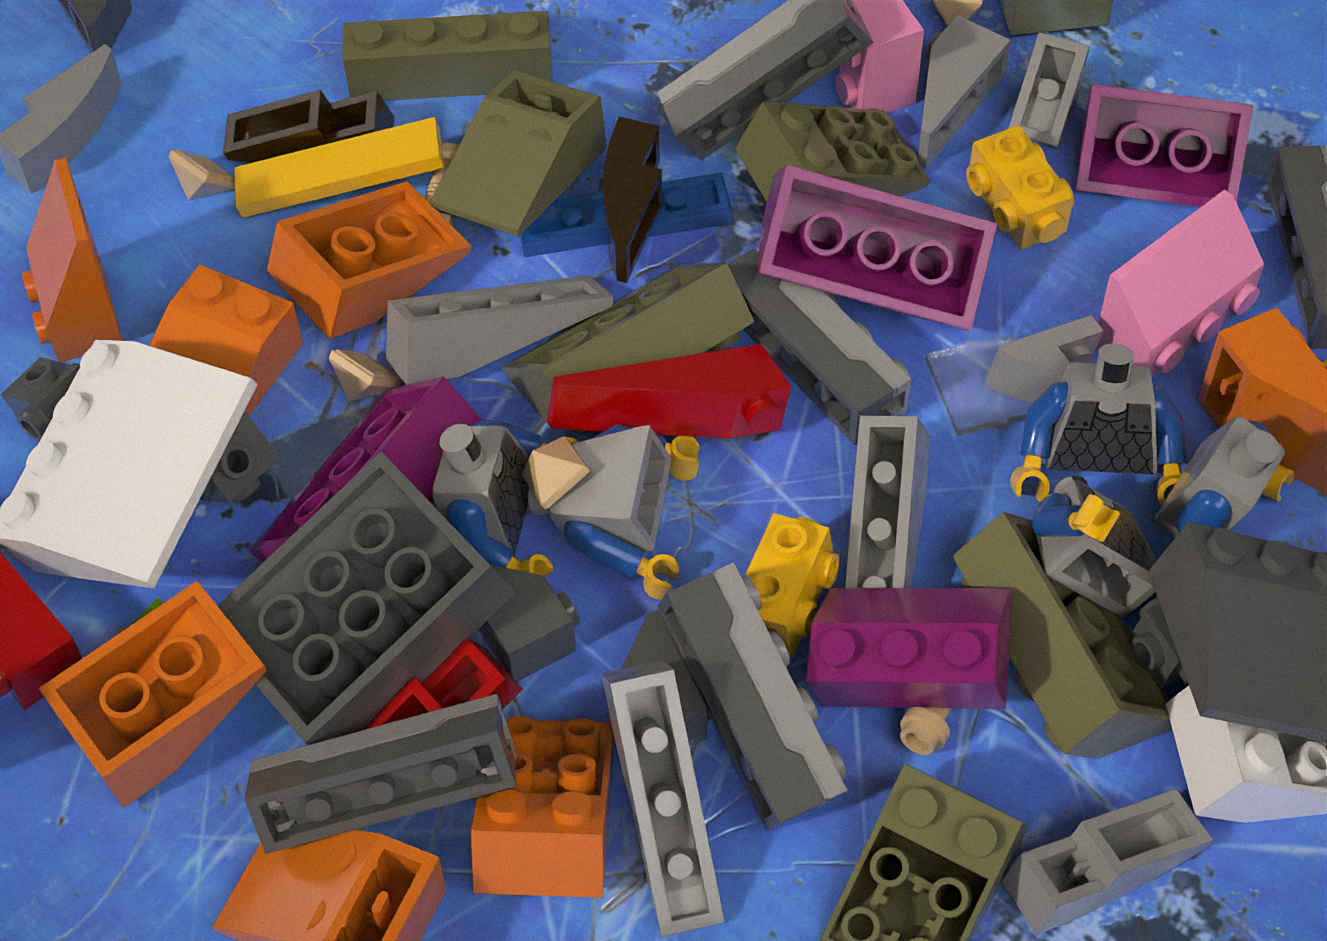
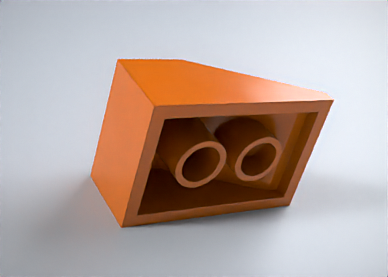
M66 157L56 159L26 245L31 270L22 272V278L31 304L40 302L41 310L32 312L40 343L42 345L51 342L58 361L64 362L83 357L92 347L95 340L123 341L104 270Z
M408 181L277 221L267 272L329 339L377 322L387 314L388 300L411 297L470 253L472 245Z
M199 264L168 303L149 346L252 378L258 385L244 413L250 416L303 345L293 302Z
M195 581L38 689L119 803L125 808L176 772L267 670L262 661L200 583Z

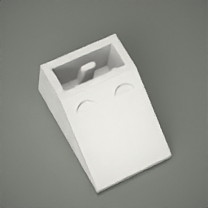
M1189 686L1166 703L1195 816L1247 823L1327 814V741L1201 717Z

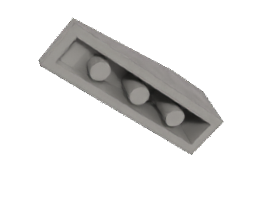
M590 275L388 300L386 362L406 385L443 376L446 379L458 378L612 307L614 296Z
M860 416L845 588L912 587L927 491L931 440L918 416Z
M664 660L601 673L614 738L660 935L664 937L723 923L725 921L674 669Z

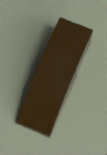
M320 89L228 114L223 154L228 160L253 163L394 127L395 117L377 90L330 103Z
M620 116L608 145L604 165L603 198L609 258L616 280L627 283L663 205L662 169L657 168L660 163L659 126Z

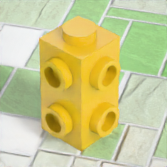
M1019 125L973 142L970 165L966 170L969 187L976 196H981L992 210L999 229L1004 233L1008 232L1020 250L1040 242H1051L1067 232L1071 209L1074 205L1073 191L1069 183L1064 178H1059L1048 164L1045 154L1038 143L1032 142Z
M773 513L745 575L751 578L759 592L762 608L758 612L768 632L775 631L779 634L786 646L789 657L793 658L801 637L808 638L811 635L812 621L818 612L817 601L823 587L830 589L836 579L839 568V555L833 552L829 527L821 526L810 518H790Z

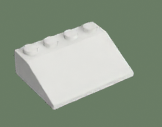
M95 340L92 347L83 355L80 369L65 396L55 406L53 418L39 444L29 454L26 467L15 488L0 507V547L35 573L155 588L258 384L250 377L135 341Z

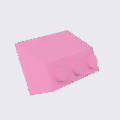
M1224 189L1110 274L1098 322L1104 330L1097 345L1098 349L1103 345L1111 343L1127 346L1134 354L1132 365L1146 366L1151 369V376L1153 377L1159 371L1163 373L1171 371L1180 362L1185 351L1196 342L1201 344L1208 342L1218 332L1222 323L1234 313L1242 315L1252 307L1260 294V289L1257 285L1264 262L1232 194Z

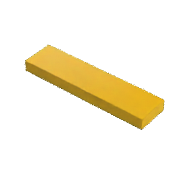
M435 117L234 167L236 208L241 217L245 218L444 168L441 131Z

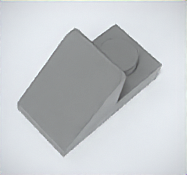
M1041 32L1038 33L1009 128L1019 125L1032 142L1059 149L1072 105H1076L1079 98L1090 49L1089 45Z
M1090 315L1000 345L985 382L993 391L1032 404L1052 383L1061 382L1066 366L1073 362L1092 363L1093 354L1104 330L1094 317Z

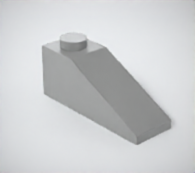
M959 15L955 17L944 31L938 30L935 32L926 49L929 68L918 151V162L924 169H927L1005 77L1011 40Z

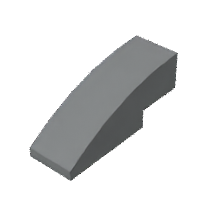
M104 44L24 97L23 100L28 114L0 132V157L5 171L29 193L33 194L48 182L56 159L66 157L69 164L83 150L99 130L112 109L122 83L110 47Z
M1174 789L1082 821L1071 836L1021 853L1003 878L1002 883L1035 934L1038 935L1081 917L1143 886L1207 848L1213 839L1178 790Z

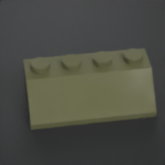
M548 11L344 23L343 61L349 95L353 97L377 90L384 101L487 95L513 70L553 82Z
M727 262L679 264L613 302L612 307L580 321L502 366L509 380L546 421L553 378L555 376L701 354L707 350H710V352L720 351L735 344L740 339L738 332L755 321ZM574 430V432H575L576 434H578V433H583V432H585V431H588V430Z
M1002 512L953 555L956 564L963 574L961 578L963 588H1011L1013 594L1009 657L1018 671L1016 681L1027 697L1035 701L1046 721L1044 724L1046 735L1056 748L1064 752V754L1099 759L1172 731L1166 703L1170 698L1164 688L1159 689L1150 673L1142 669L1135 660L1132 646L1128 641L1131 634L1121 617L1046 575L1036 533L1032 528L1033 520Z

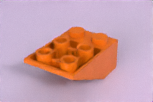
M1278 308L1218 331L1197 401L1219 429L1235 416L1257 421L1265 425L1285 450V455L1279 465L1293 470L1294 478L1327 495V367L1322 364L1309 348L1300 329L1291 325Z
M515 716L506 719L516 747V787L477 797L471 827L473 894L603 898L614 733L610 722H596L588 718H576L570 721L534 720L525 716Z
M361 830L345 832L265 854L260 843L212 928L215 932L237 941H421L447 890L440 857L386 835Z

